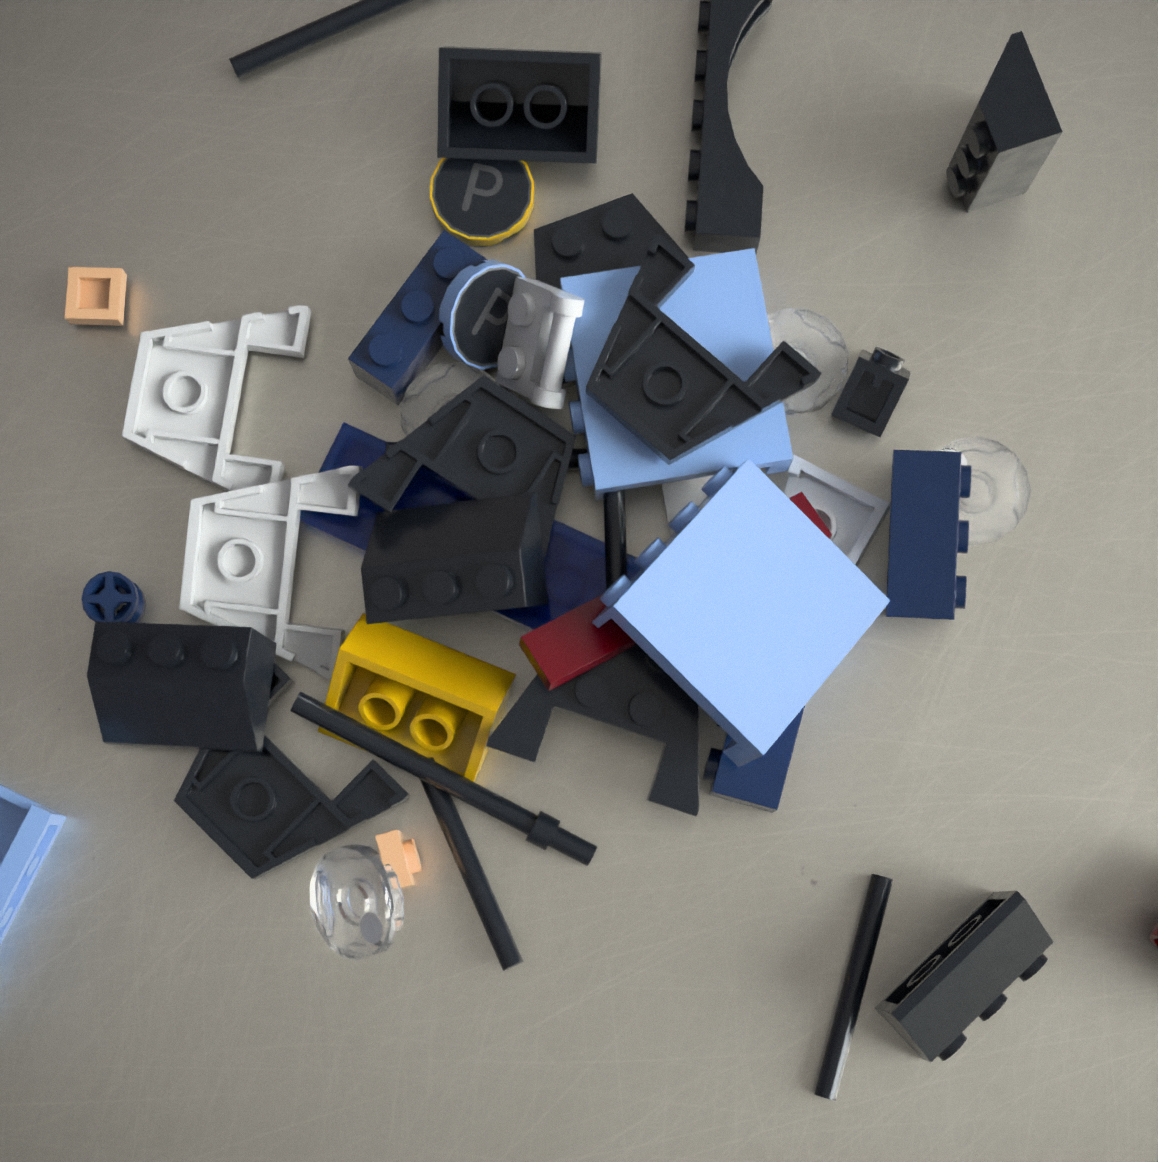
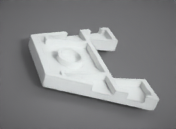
M309 306L288 307V311L265 315L262 312L242 315L241 319L213 324L210 321L141 332L122 437L127 442L227 492L282 481L285 466L281 461L230 454L248 352L256 351L304 358L312 313Z
M350 465L325 472L191 499L179 609L215 626L252 627L277 643L276 655L291 662L295 661L316 671V674L331 679L338 650L344 642L345 629L289 622L301 510L358 516L360 495L350 489L348 483L352 477L363 469V466Z

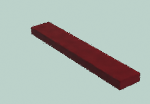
M803 492L790 497L789 499L831 539V532ZM602 595L520 637L519 646L548 691L637 645L612 618L599 628L592 623L606 607L600 600Z

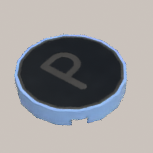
M494 259L483 260L485 263H481L478 266L470 265L461 270L447 287L439 308V322L444 324L443 331L445 337L440 335L443 346L454 359L479 369L498 367V356L503 346L508 320V304L513 294L515 278H526L519 269Z

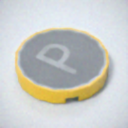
M442 158L431 177L430 202L437 220L445 231L468 245L493 246L503 242V239L510 237L513 233L517 234L525 227L534 209V181L525 161Z

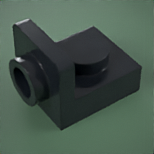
M875 347L873 353L862 349L831 415L877 437H881L909 381L910 371L902 368L905 360L879 347Z

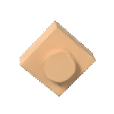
M68 267L65 319L69 324L123 326L127 278L122 268Z
M399 830L375 835L389 891H398L416 886L413 873L421 872L422 867L414 839L404 841L403 834Z

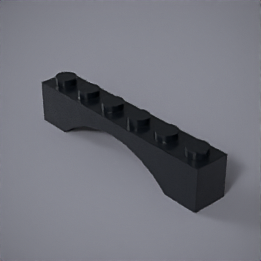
M773 0L700 1L697 33L707 34L706 50L696 51L694 82L704 83L703 100L693 99L691 132H701L700 150L690 149L688 182H698L697 199L686 201L684 232L694 233L693 251L726 253L755 248V253L757 254L761 238L764 186L748 166L735 139L728 112L727 80L739 48L752 28L771 9Z

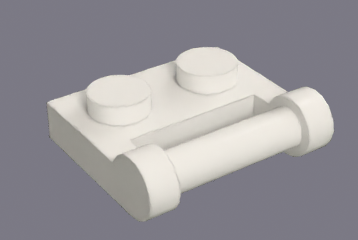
M516 277L513 294L508 304V320L503 346L498 356L496 383L530 398L531 403L551 409H562L566 391L561 387L575 318L582 316L585 300L536 279Z

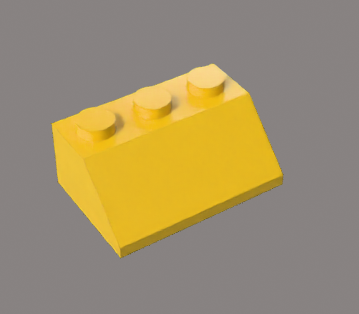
M362 613L338 650L325 704L427 758H434L435 762L476 782L489 747H486L488 739L502 719L516 674L390 623L367 624L366 614ZM319 726V733L364 750Z

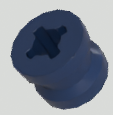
M112 571L99 573L91 578L83 589L81 598L83 610L94 622L139 623L144 616L146 600L143 591L136 583L121 573ZM121 603H127L126 605H122V607L119 610H117V615H115V609H117Z

